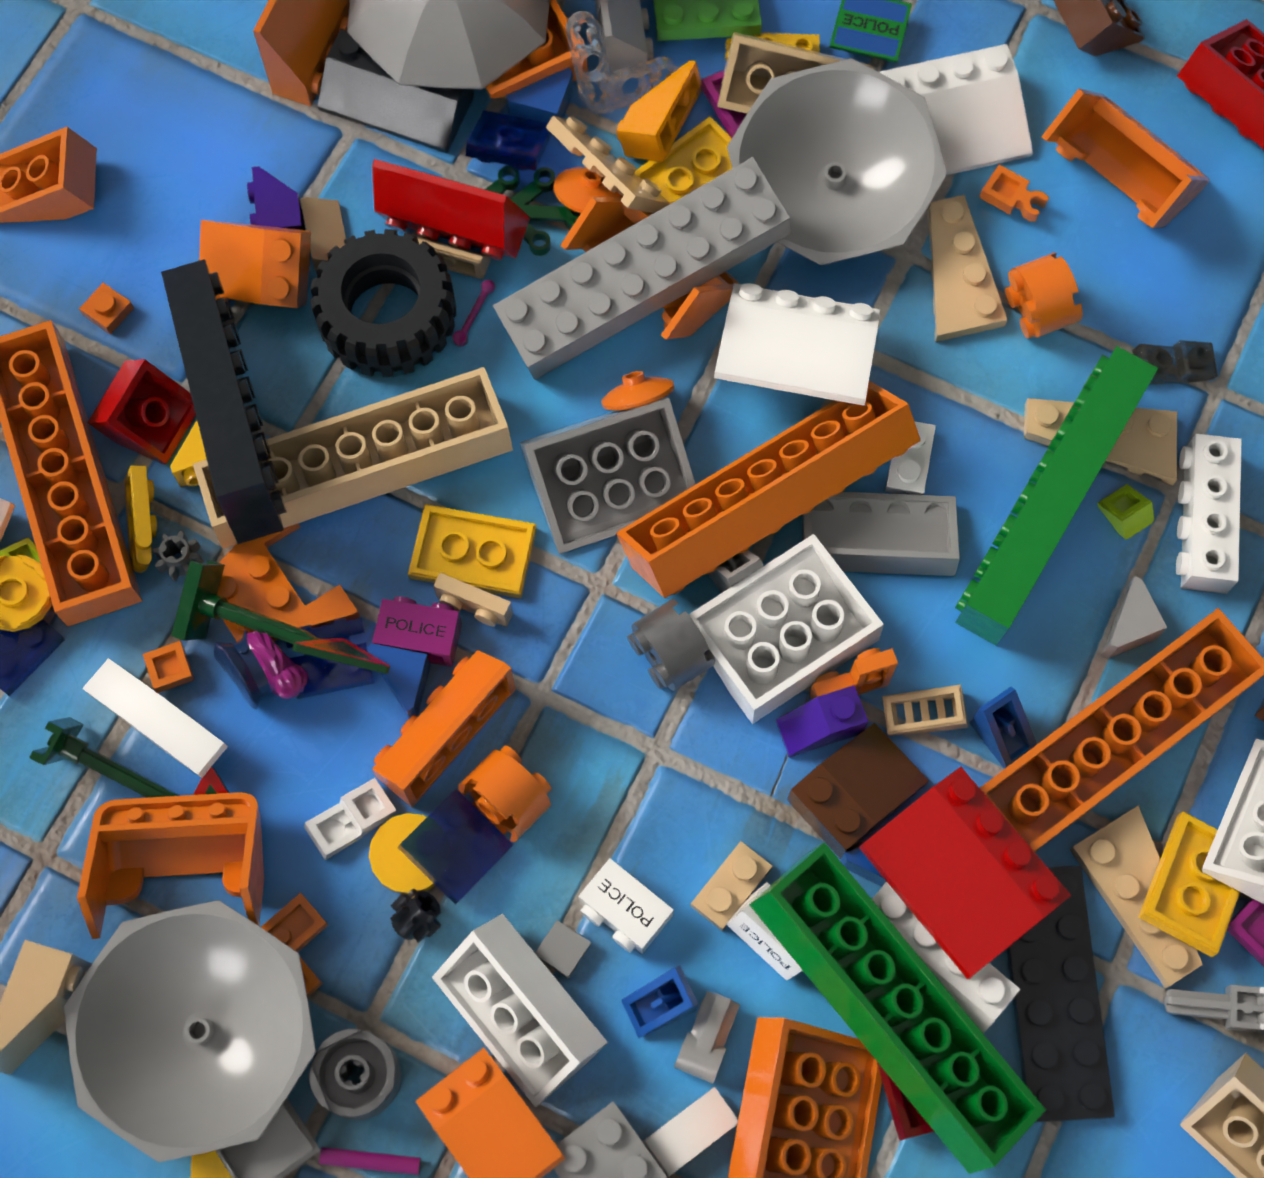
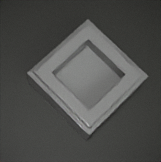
M557 920L535 954L542 962L569 979L591 946V942Z

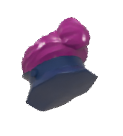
M245 630L242 639L235 643H215V659L236 684L243 698L255 710H257L261 697L269 692L280 696L282 699L297 697L300 692L304 691V687L307 685L309 679L308 672L286 656L269 634L260 633L259 631L248 633Z

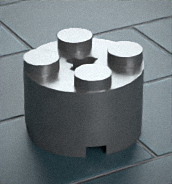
M674 599L669 600L631 625L633 633L627 636L638 656L644 654L652 667L648 669V673L659 689L668 687L672 691H675L714 666V659L706 660L703 654L709 650L703 635L686 611L678 614L673 609V607L679 604Z
M358 1029L342 1030L323 1041L316 1051L317 1053L309 1073L310 1085L318 1102L330 1112L352 1120L368 1119L384 1111L397 1096L401 1081L400 1064L393 1049L377 1035ZM353 1065L360 1069H365V1073L360 1076L361 1082L359 1084L347 1081V1078L352 1075L351 1067Z

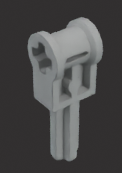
M1229 985L1225 988V994L1168 989L1166 991L1164 1005L1166 1012L1169 1014L1225 1019V1030L1264 1034V987Z

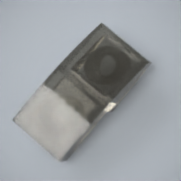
M1180 340L1172 347L1139 344L1132 350L1133 355L1158 368L1150 384L1192 383L1213 380L1218 377L1212 343Z

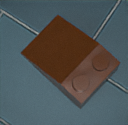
M873 723L790 790L787 801L841 859L845 852L854 849L924 787L929 780L876 723Z

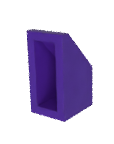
M855 685L812 699L776 719V724L790 758L858 736L865 730L868 719Z

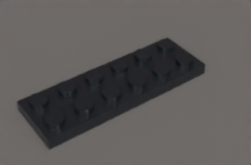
M1081 866L1048 867L1071 896L1007 948L1010 981L1020 988L1013 998L1022 1081L1046 1109L1035 1123L1114 1118L1115 1113Z

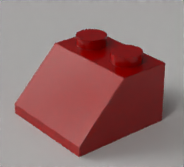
M147 360L124 361L87 423L115 443L161 464H167L196 413L189 391Z

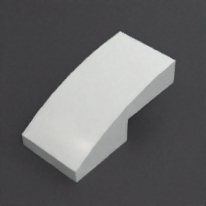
M376 778L342 796L340 803L305 822L304 828L324 860H327L378 827L395 814L396 809Z
M714 1087L645 1139L643 1144L665 1175L670 1177L738 1124V1119Z

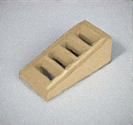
M961 684L882 696L888 736L969 728ZM952 699L954 717L947 718L944 700ZM929 701H936L938 719L931 720ZM912 703H920L922 721L915 722ZM897 704H904L906 724L899 725Z

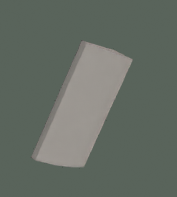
M841 492L819 503L809 513L802 515V541L814 534L843 572L955 576L960 560L956 496Z

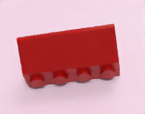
M374 159L372 164L374 212L386 220L385 225L400 232H405L407 227L418 230L417 235L431 241H437L438 237L450 239V245L462 250L469 251L471 246L481 248L482 254L497 260H502L503 255L517 258L530 217L508 196Z

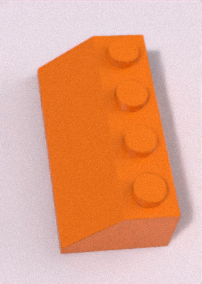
M479 650L471 658L468 656L464 657L454 668L452 673L454 677L445 687L442 685L438 686L431 693L426 702L428 704L426 709L419 716L413 715L405 722L400 730L402 736L394 745H386L375 757L373 762L375 766L372 768V771L376 778L411 808L415 806L516 690L512 669L505 662Z

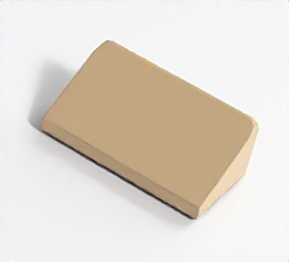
M303 197L300 198L306 230L311 231L310 252L316 271L321 261H329L327 253L334 246L341 248L345 245L346 235L338 200Z
M417 237L419 244L424 241L435 249V254L440 255L445 261L447 270L484 279L491 257L471 250H462L439 241Z

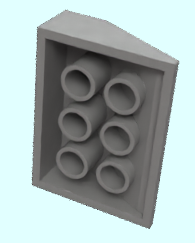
M668 397L641 407L614 411L520 442L534 488L559 554L617 535L616 532L696 485Z

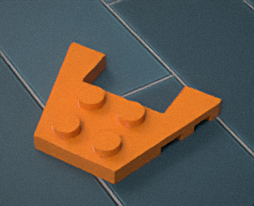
M299 523L286 527L283 531L236 544L219 562L224 564L225 567L217 595L225 597L229 603L303 630L311 628L318 630L327 627V624L341 620L348 622L360 617L359 612L340 584L311 603L304 605L267 548L299 529ZM222 618L236 641L242 639L245 630L248 633L256 631ZM270 636L273 641L280 640V639H277V638H275V637Z

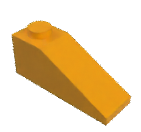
M688 61L630 106L625 117L619 122L617 127V138L621 142L625 157L660 162L665 160L702 91L700 87L701 78L696 61Z

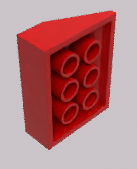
M1245 19L1200 42L1177 77L1185 83L1187 90L1195 95H1200L1206 100L1217 115L1227 118L1237 126L1238 132L1243 137L1253 140L1264 149V33L1248 19Z
M959 767L929 789L859 847L967 980L1071 896L962 767Z

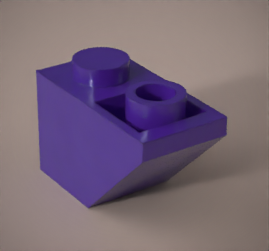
M252 167L253 182H247V191L250 204H255L256 213L250 214V224L306 230L298 193L261 167Z

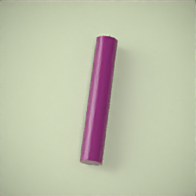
M322 1147L319 1164L419 1175L421 1158Z

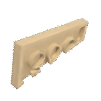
M553 115L546 128L571 153L580 157L584 155L585 158L582 164L589 171L605 177L602 183L611 192L621 194L623 196L621 202L627 208L655 213L669 205V202L660 195L662 190L659 186L646 178L643 180L635 174L636 167L621 157H618V159L610 153L611 146L596 136L593 138L585 132L587 126L573 116L565 119Z
M965 195L931 202L928 207L930 251L932 254L931 278L934 291L935 342L1005 327L1007 317Z
M1028 398L1024 411V438L1049 446L1074 402ZM1135 408L1106 461L1126 467L1128 472L1140 476L1145 473L1161 478L1160 482L1173 486L1177 481V411Z
M1136 806L1070 849L1165 988L1173 985L1203 965L1197 949L1138 918L1160 861L1139 806Z

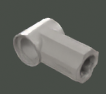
M707 991L700 1005L691 1033L687 1032L674 1068L713 1084L727 1048L724 1045L740 1004L722 995Z

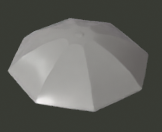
M350 0L347 33L399 85L483 89L545 43L550 0Z
M852 58L771 78L727 146L732 168L751 157L755 159L788 213L792 234L781 239L778 243L819 265L904 245L947 176L938 138L925 97Z
M219 900L122 922L64 1005L69 1053L78 1107L158 1163L259 1140L316 1053L299 953Z

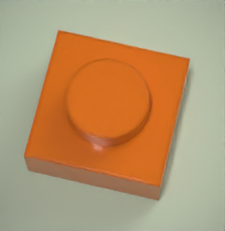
M104 282L79 308L84 317L110 335L134 309L131 301Z
M181 641L142 654L153 689L157 693L195 680Z

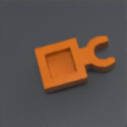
M1000 164L981 190L979 196L980 199L1009 215L1014 208H1017L1021 211L1022 216L1031 222H1036L1040 213L1031 204H1037L1045 208L1049 197L1041 191H1028L1029 180Z

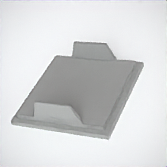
M286 1098L259 1140L215 1151L232 1178H284L321 1151L288 1098Z

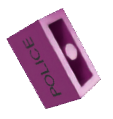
M398 596L394 597L393 600L382 599L372 643L427 654L429 662L432 664L453 667L462 627L459 611H454V607L443 603H433L430 607L418 605L415 600L407 597Z

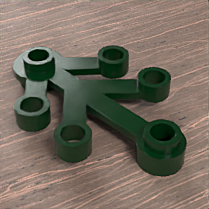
M513 166L502 167L498 172V179L485 190L503 194L506 190H515L520 184L519 171ZM547 167L537 169L534 173V181L514 195L511 200L530 217V220L564 222L570 231L579 217L572 214L576 211L565 206L528 205L543 192H550L554 187L555 174L553 170ZM508 175L515 177L512 181H505L503 179ZM542 177H548L550 181L547 183H542L539 181V179ZM528 223L523 239L529 244V249L534 255H546L551 249L550 236L545 231H536ZM537 240H543L546 242V244L543 246H536L534 245V242Z

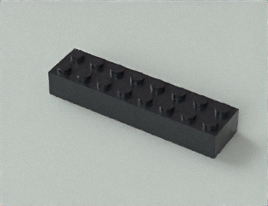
M205 259L162 271L161 274L218 503L238 544L283 531L284 527L280 514L287 511L280 490L274 491V489H277L276 483H279L272 460L266 462L271 451L264 431L258 433V430H261L260 426H263L257 404H250L256 396L249 376L243 377V374L249 370L242 349L236 351L235 348L241 345V340L235 323L229 324L228 320L234 319V314L228 297L220 298V294H224V289L218 272L210 273Z

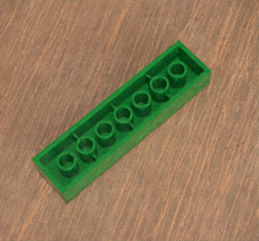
M1116 346L1109 358L1102 354L1066 415L1065 420L1049 444L1047 451L1031 475L1029 482L1013 506L1011 513L995 537L992 544L998 547V549L993 546L990 547L973 575L980 579L979 582L972 579L955 606V609L961 612L955 623L995 646L1009 630L1157 372L1158 368L1118 346Z
M825 842L799 859L749 904L969 1174L995 1167L1046 1111Z

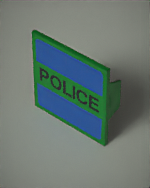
M841 0L829 48L897 63L912 4L898 0Z

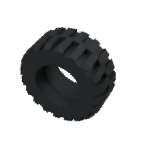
M385 229L384 234H376L375 230L365 231V236L356 239L353 235L345 239V245L341 248L334 246L327 253L329 261L323 260L316 269L318 278L312 280L310 289L313 297L310 300L312 311L328 351L334 358H340L344 366L351 370L359 366L361 374L374 376L376 371L381 372L382 377H394V372L403 370L405 375L414 372V366L418 363H421L423 366L433 360L432 353L434 351L441 353L447 345L446 336L449 337L453 333L456 302L451 276L447 271V265L440 255H436L435 249L427 242L422 241L419 244L417 236L410 233H404V236H399L397 230ZM398 284L411 289L418 295L413 308L406 315L393 322L383 324L368 323L351 314V309L357 298L366 290L377 285Z

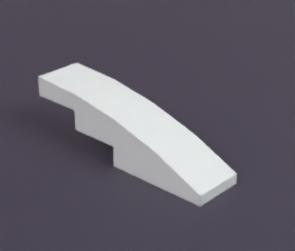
M109 658L82 688L91 697L146 736L153 744L201 778H203L228 747L195 720Z

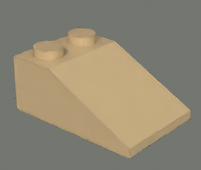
M24 940L0 1001V1073L11 1075L65 1021L64 1005L92 965L91 963L71 953Z

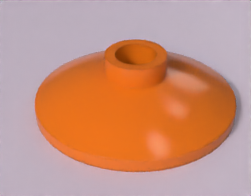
M574 167L564 170L554 181L553 188L557 199L569 209L582 213L591 197H623L618 192H611L602 183L605 177L589 171L586 167Z
M643 371L631 372L622 377V384L609 391L602 398L601 404L604 409L612 411L641 407L669 395L675 388L674 382L663 377H645Z

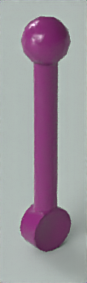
M487 279L482 282V291L462 329L453 334L455 345L462 347L467 344V333L488 294L493 293L495 290V284L491 280Z

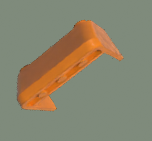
M1078 88L1041 136L1047 142H1056L1058 146L1055 150L1064 158L1072 162L1076 157L1087 162L1137 203L1136 207L1140 210L1137 217L1153 229L1165 227L1210 181L1200 170L1101 93Z
M591 197L560 246L565 250L583 249L587 252L653 213L627 208L621 202L623 197ZM725 271L703 285L694 287L689 293L664 306L665 310L661 316L665 321L663 324L665 329L661 336L665 340L692 336L730 301L734 283L739 284L737 280Z
M245 792L115 799L99 806L93 816L77 894V900L91 938L100 939L106 905L125 904L135 899L142 890L144 877L223 873L222 882L226 892L234 897H242L247 919L259 926L264 888L261 817L256 798Z

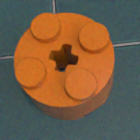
M1055 252L1014 267L1008 272L1011 286L1005 288L1006 298L1011 308L1018 307L1023 317L1020 318V327L1027 339L1041 337L1080 322L1082 319V303L1075 305L1073 300V294L1079 292L1075 278L1062 256L1056 258L1057 253Z
M505 745L501 750H493L459 783L458 789L462 797L469 792L474 799V802L469 807L489 828L502 837L508 831L511 833L510 841L517 842L550 808L551 803L547 794L552 790V787L539 773L534 772L531 774L521 765L522 759L512 748Z

